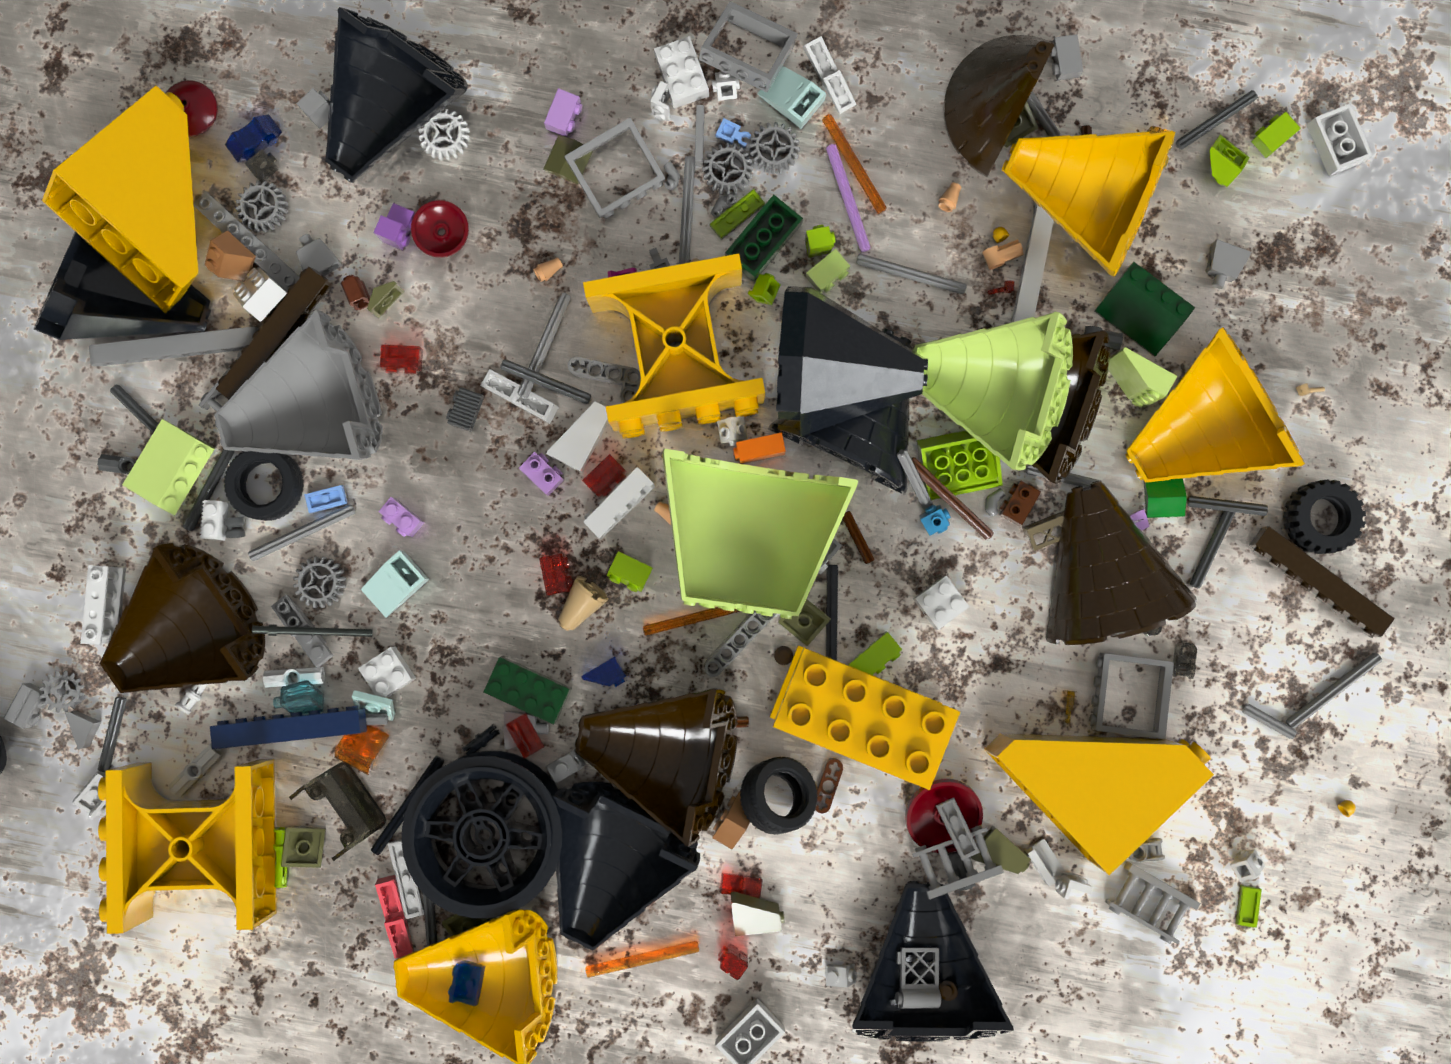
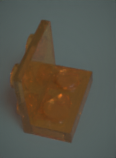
M367 725V732L344 735L335 748L334 758L369 775L373 768V761L388 740L389 735L371 725Z

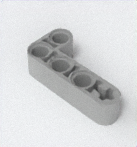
M573 357L568 362L569 371L576 377L622 385L621 399L623 403L627 401L625 400L627 392L636 394L639 389L641 375L640 371L636 368L581 357ZM579 363L581 367L587 368V373H585L586 371L583 368H578L575 371L573 366ZM595 366L601 368L600 373L597 375L591 373V369ZM612 370L620 372L617 378L610 377ZM632 373L638 375V380L635 382L628 380L629 375Z

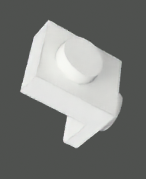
M850 963L846 966L828 964L825 966L826 986L849 987L856 983L857 972L855 964Z

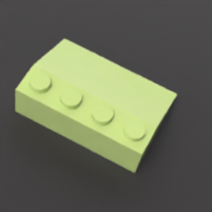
M1126 347L1119 350L1109 359V372L1127 398L1132 400V404L1140 408L1165 398L1177 378L1175 374Z
M161 419L122 485L175 516L215 447Z

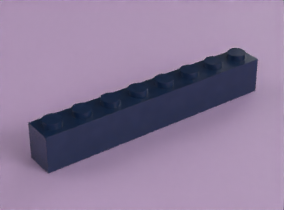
M358 705L348 706L345 711H339V707L327 709V713H321V710L309 711V715H302V712L290 713V717H284V714L272 715V719L258 716L253 717L254 721H247V718L235 719V723H229V720L217 721V725L210 726L212 750L367 732L365 708L358 709Z

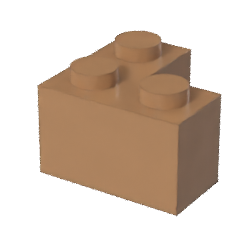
M740 791L736 797L732 795L727 803L729 809L724 810L720 819L717 820L713 827L715 833L712 838L731 850L750 824L741 806Z

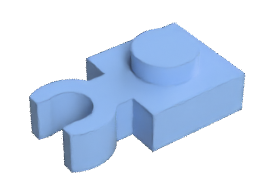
M723 118L715 137L733 145L734 141H737L740 147L746 148L747 143L743 142L742 138L750 139L751 134L745 131L739 132L741 126Z

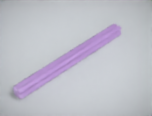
M831 144L827 146L826 150L861 252H866L870 250V244L836 144Z

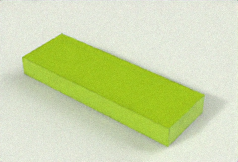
M753 189L712 221L709 226L722 240L765 205V202Z

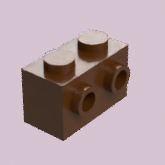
M1019 481L1017 484L1013 483L1008 493H1010L1008 500L1004 499L1001 503L999 515L1017 526H1022L1041 491L1023 481Z

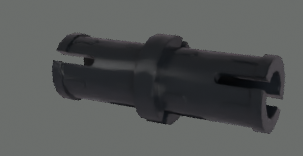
M492 724L481 734L475 735V739L462 747L464 752L467 751L465 754L468 756L478 751L481 747H486L490 740L500 734L499 729L497 730V727Z

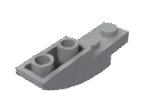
M288 595L283 596L271 606L285 627L315 628L308 617ZM291 635L296 638L317 668L334 656L326 646V641L321 635Z

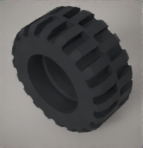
M1327 479L1302 485L1298 488V491L1291 494L1290 498L1292 500L1287 501L1285 505L1288 511L1284 512L1283 518H1287V523H1284L1285 529L1289 528L1290 530L1288 536L1290 539H1296L1294 543L1298 547H1304L1305 551L1314 552L1315 554L1336 553L1346 550L1348 546L1356 543L1355 538H1360L1362 535L1360 529L1365 528L1366 524L1363 521L1366 511H1362L1361 507L1364 503L1362 500L1357 499L1359 494L1355 490L1350 491L1351 487L1346 483L1341 484L1337 480L1329 481ZM1319 499L1328 500L1334 505L1338 513V524L1329 535L1319 533L1311 522L1310 513L1312 506Z

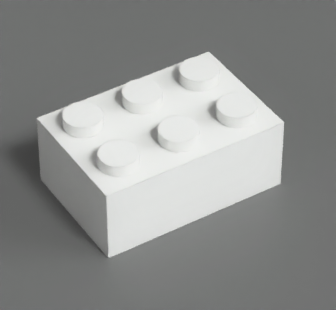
M690 36L654 48L655 58L663 81L668 84V92L673 109L709 97V88Z
M1351 104L1317 116L1307 124L1328 176L1364 163L1373 156Z
M258 266L256 269L253 268L247 274L248 278L243 283L237 284L233 295L243 308L261 322L287 293Z
M757 998L716 1038L715 1046L732 1064H754L785 1033V1027Z

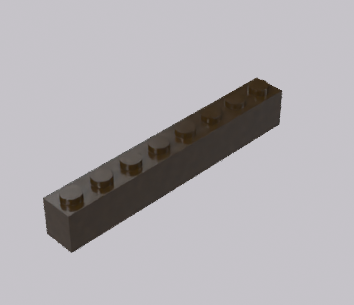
M308 267L300 273V279L296 284L290 286L287 296L276 305L277 309L274 313L265 319V324L261 330L255 332L252 342L242 349V355L239 359L235 360L230 365L229 372L219 379V385L216 387V390L228 400L264 362L271 358L298 326L302 325L333 283L316 269Z
M1270 526L1262 527L1249 546L1254 549L1253 552L1256 555L1267 558L1271 566L1282 569L1286 577L1291 580H1297L1301 583V588L1308 592L1312 591L1316 594V599L1322 603L1327 602L1332 606L1331 609L1335 613L1346 616L1350 624L1361 627L1363 629L1362 632L1368 637H1382L1395 618Z

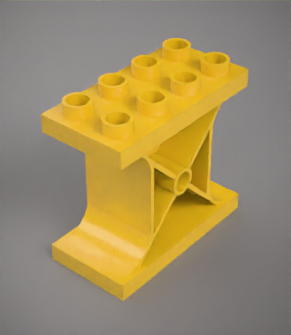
M739 254L583 282L585 297L592 313L613 310L624 314L631 321L641 375L640 386L636 394L622 404L606 406L609 424L614 432L619 431L622 434L623 439L645 435L644 426L658 424L660 431L665 432L683 428L682 419L697 416L698 425L720 421V412L735 410L736 417H748L758 414L759 405L764 404L765 399L763 378L746 381L730 377L723 371L718 360L709 312L710 302L718 292L726 288L742 285V266ZM674 342H680V343H681V344H680L679 346H677V347H671V346H670V345H671L672 343H674Z
M798 645L769 717L775 719L773 723L774 728L930 790L960 711Z
M258 759L235 766V788L228 799L172 801L163 798L157 793L152 784V762L133 763L105 770L106 777H101L98 784V796L101 801H106V817L100 819L98 835L101 841H106V857L101 859L98 872L100 880L106 882V897L102 898L100 902L99 918L101 922H107V934L125 933L153 918V897L158 890L217 889L226 893L236 906V930H253L277 914L276 887H274L276 851L273 848L275 844L274 759Z

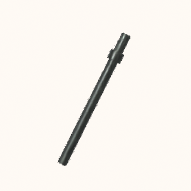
M277 624L252 626V634H268V636L286 634L372 637L373 632L372 629L279 627Z

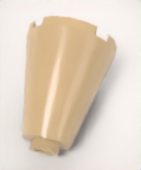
M577 576L574 580L558 618L560 621L559 625L567 631L577 628L608 600V598H605L607 594L593 582L591 584L586 583V578Z

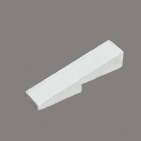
M822 36L805 44L803 49L838 113L840 114L855 106L856 102L840 70L837 69Z
M490 369L480 385L549 424L559 409L554 403L531 391L528 398L520 397L518 390L521 385Z

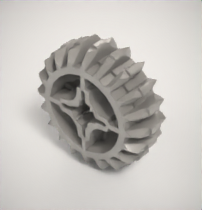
M768 122L767 129L761 125L760 132H754L755 137L750 139L753 144L749 145V149L752 150L750 157H754L753 163H758V169L764 166V172L767 173L768 169H771L772 174H775V169H778V172L781 174L783 167L788 171L789 164L795 165L794 159L799 157L797 153L800 152V147L797 145L800 141L795 139L796 133L790 134L791 127L785 130V124L783 123L781 127H778L777 122L774 123V127H771V124ZM772 135V139L769 142L760 144L763 139ZM778 136L784 138L789 145L780 142ZM774 141H776L777 146L775 155H773L772 147L774 146ZM760 151L770 155L771 161L764 158ZM789 153L784 159L777 161L779 155Z
M726 143V148H723L720 144L718 145V151L712 148L713 155L707 153L706 157L709 160L703 161L705 167L702 168V172L706 173L703 177L705 180H708V186L713 185V191L720 188L719 194H722L723 190H726L727 195L730 194V190L737 194V188L743 191V184L749 185L748 179L753 177L750 173L754 169L753 166H750L752 159H747L749 157L748 152L742 154L744 151L742 147L736 150V144L732 148H729V143ZM728 156L725 161L716 162L718 159ZM734 158L741 162L744 170L739 169L734 164ZM730 164L731 171L729 169V172H727L725 176V168L727 166L729 167ZM712 168L717 169V172L722 174L721 181L714 176ZM738 176H740V178L737 179L736 181H734V182H728V180H729L730 178H732V177H737V178H738Z
M256 181V186L253 183H249V189L243 187L244 194L238 193L241 199L235 200L240 205L235 209L237 212H240L237 216L239 219H242V224L248 225L250 230L255 229L256 232H260L261 229L267 232L268 227L274 230L275 224L281 226L279 220H285L282 214L288 213V210L284 208L288 206V203L284 201L286 196L281 194L282 190L276 188V185L273 183L269 185L267 181H264L263 184L260 181ZM269 194L273 195L275 206L269 203ZM262 204L266 205L263 208L261 207V209L258 208ZM249 207L254 210L255 219L251 218Z
M317 556L314 557V560L307 559V564H300L303 570L296 569V572L300 575L293 577L294 580H298V584H293V587H299L295 594H302L299 600H306L305 604L307 606L312 604L313 608H317L318 605L321 608H325L326 604L332 606V600L335 602L339 601L336 595L344 594L340 591V588H346V585L341 584V581H345L346 577H340L344 570L337 571L340 565L338 563L333 565L334 560L329 559L327 561V557H322L321 560ZM323 566L331 574L323 576L316 567ZM310 573L311 580L306 584L307 576ZM317 579H324L323 583H321L322 586L316 585ZM333 581L332 590L328 593V584ZM317 589L323 597L316 598L309 591Z

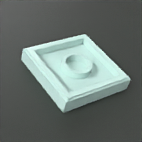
M353 691L352 699L354 706L358 705V709L365 708V714L386 713L388 720L392 721L394 719L395 711L392 699Z

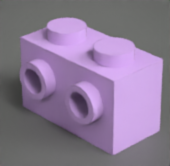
M558 88L544 122L546 129L568 137L569 132L574 130L576 114L579 115L582 109L580 97Z
M534 452L519 469L549 496L564 481L561 477L563 473L556 466L552 468L548 465L549 459L542 453L538 455Z
M390 497L379 510V513L383 515L381 519L389 525L393 523L398 527L396 531L404 537L406 535L413 537L425 523L393 497Z

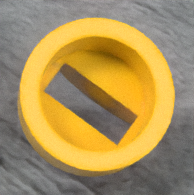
M996 227L993 231V239L996 243L1003 242L1010 235L1004 227Z
M1344 800L1337 806L1339 811L1346 817H1350L1356 811L1355 803L1350 800Z

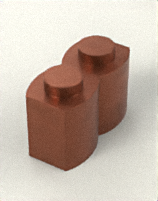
M354 275L343 278L344 281H341V286L349 305L353 306L355 310L368 307L370 295L364 281Z

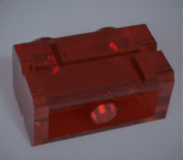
M381 345L380 368L385 370L386 373L396 374L397 370H401L405 374L414 375L416 371H422L423 349L420 346Z
M609 454L582 481L599 498L601 496L605 497L612 491L610 487L615 482L618 484L625 479L626 476L624 474L627 471Z
M561 553L539 558L546 596L570 592L573 581L572 577L567 574V568H570L568 557H564V554Z
M732 944L722 947L718 954L720 969L725 973H730V976L734 979L739 980L748 968V955L741 950L738 951V948Z

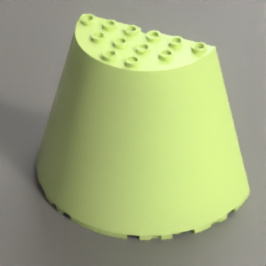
M663 449L662 457L681 600L684 601L683 604L695 606L697 602L699 603L698 605L706 608L715 609L716 606L722 608V610L734 611V609L749 614H753L755 610L756 613L764 616L773 617V613L780 614V618L792 619V616L799 617L855 492L858 480L813 475V479H809L810 474L788 472L701 458L695 455H688L683 451Z

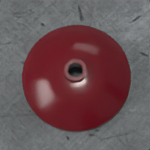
M185 80L174 84L166 91L177 96L182 104L187 102V105L184 106V112L187 114L189 137L203 134L214 124L218 113V104L213 92L207 86L197 81Z
M436 200L426 203L417 210L412 219L411 234L415 244L422 252L432 257L445 258L456 254L465 245L469 235V225L465 214L458 206L448 201ZM441 229L445 230L443 235H439Z

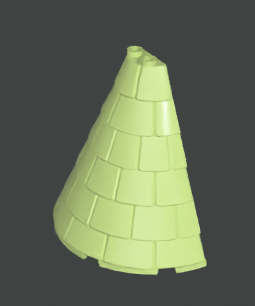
M1054 312L1036 318L1031 317L989 329L983 328L915 345L913 351L928 359V370H924V374H928L927 386H923L921 395L925 396L939 410H942L957 425L962 426L1011 469L1019 471L1026 469V464L1033 465L1052 440L1050 431L1053 426L1058 427L1066 404L1071 381L1067 377V370L1073 365L1071 331L1064 327L1067 320L1060 312Z

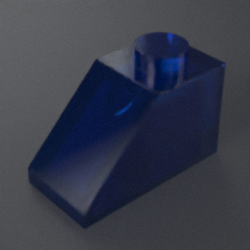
M614 656L584 674L581 678L585 681L609 687L614 684L617 687L625 682L624 678L627 674L617 657Z

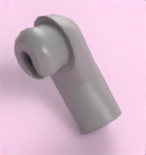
M670 161L663 166L668 173L667 181L664 184L667 189L674 190L678 186L680 174Z
M733 194L720 197L714 205L711 214L714 217H719L724 209L730 208L736 203V197Z
M1001 488L986 498L985 511L989 516L997 515V502L1006 496Z

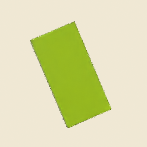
M1240 885L1235 924L1257 928L1261 888Z

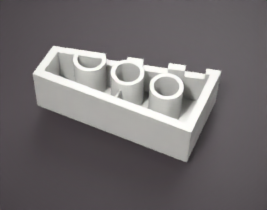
M636 467L626 475V479L622 483H618L612 489L613 492L608 497L605 496L600 500L599 506L595 510H590L584 516L586 519L584 523L599 539H602L655 487L654 483Z

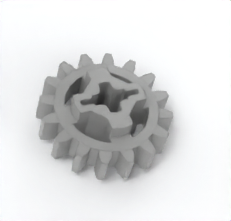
M56 671L55 677L50 674L47 675L49 681L42 680L45 686L39 688L40 691H43L39 698H45L42 704H49L48 710H52L55 707L57 713L60 712L61 708H63L64 712H68L69 706L75 709L74 703L82 702L78 697L84 696V693L80 692L84 685H78L81 679H73L75 677L74 673L67 676V671H64L62 675H60L59 671ZM60 679L56 686L49 687L53 681ZM68 680L73 683L75 690L69 687ZM63 686V689L67 690V693L63 694L62 697H60V694L57 693V689H61V687ZM48 694H52L55 697V703L50 700ZM70 696L74 697L69 703L64 704L65 699Z

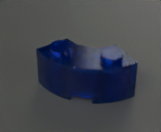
M269 114L257 116L245 127L232 132L225 146L237 162L245 160L249 162L267 147L275 145L282 131Z

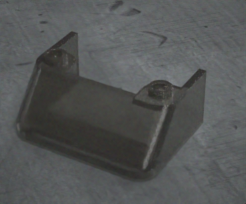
M346 762L336 764L289 796L290 800L306 791L308 796L315 801L326 797L347 827L340 835V841L344 849L331 858L333 861L378 831L386 823L384 813L355 771Z

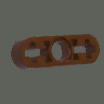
M836 758L827 761L817 789V799L819 802L823 798V795H819L820 792L825 795H831L830 798H825L827 807L819 809L817 804L816 811L821 814L830 810L843 772V764ZM834 762H837L839 770H835L833 774L834 777H837L836 780L832 777H825L826 773L831 774L832 769L829 765H833ZM827 780L832 781L834 784L831 791H825L822 787L823 783Z

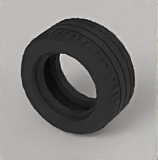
M242 451V453L235 456V459L230 462V466L227 467L226 476H224L226 497L237 512L248 518L262 521L280 519L288 515L289 512H292L301 499L300 497L304 490L303 475L295 460L287 454ZM272 463L278 468L282 476L283 485L280 494L275 500L268 504L258 505L250 499L246 490V481L249 473L255 467L261 464Z
M774 757L756 764L746 773L740 789L741 806L750 823L756 826L757 829H760V831L773 835L795 831L810 821L817 807V787L811 773L800 762L790 757ZM772 775L784 779L792 790L793 806L786 816L776 814L766 803L764 795L765 784Z

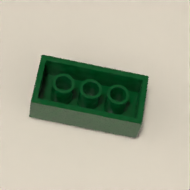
M773 194L728 248L725 256L739 254L742 272L755 281L803 223V218Z
M501 656L493 669L483 693L554 725L572 688Z

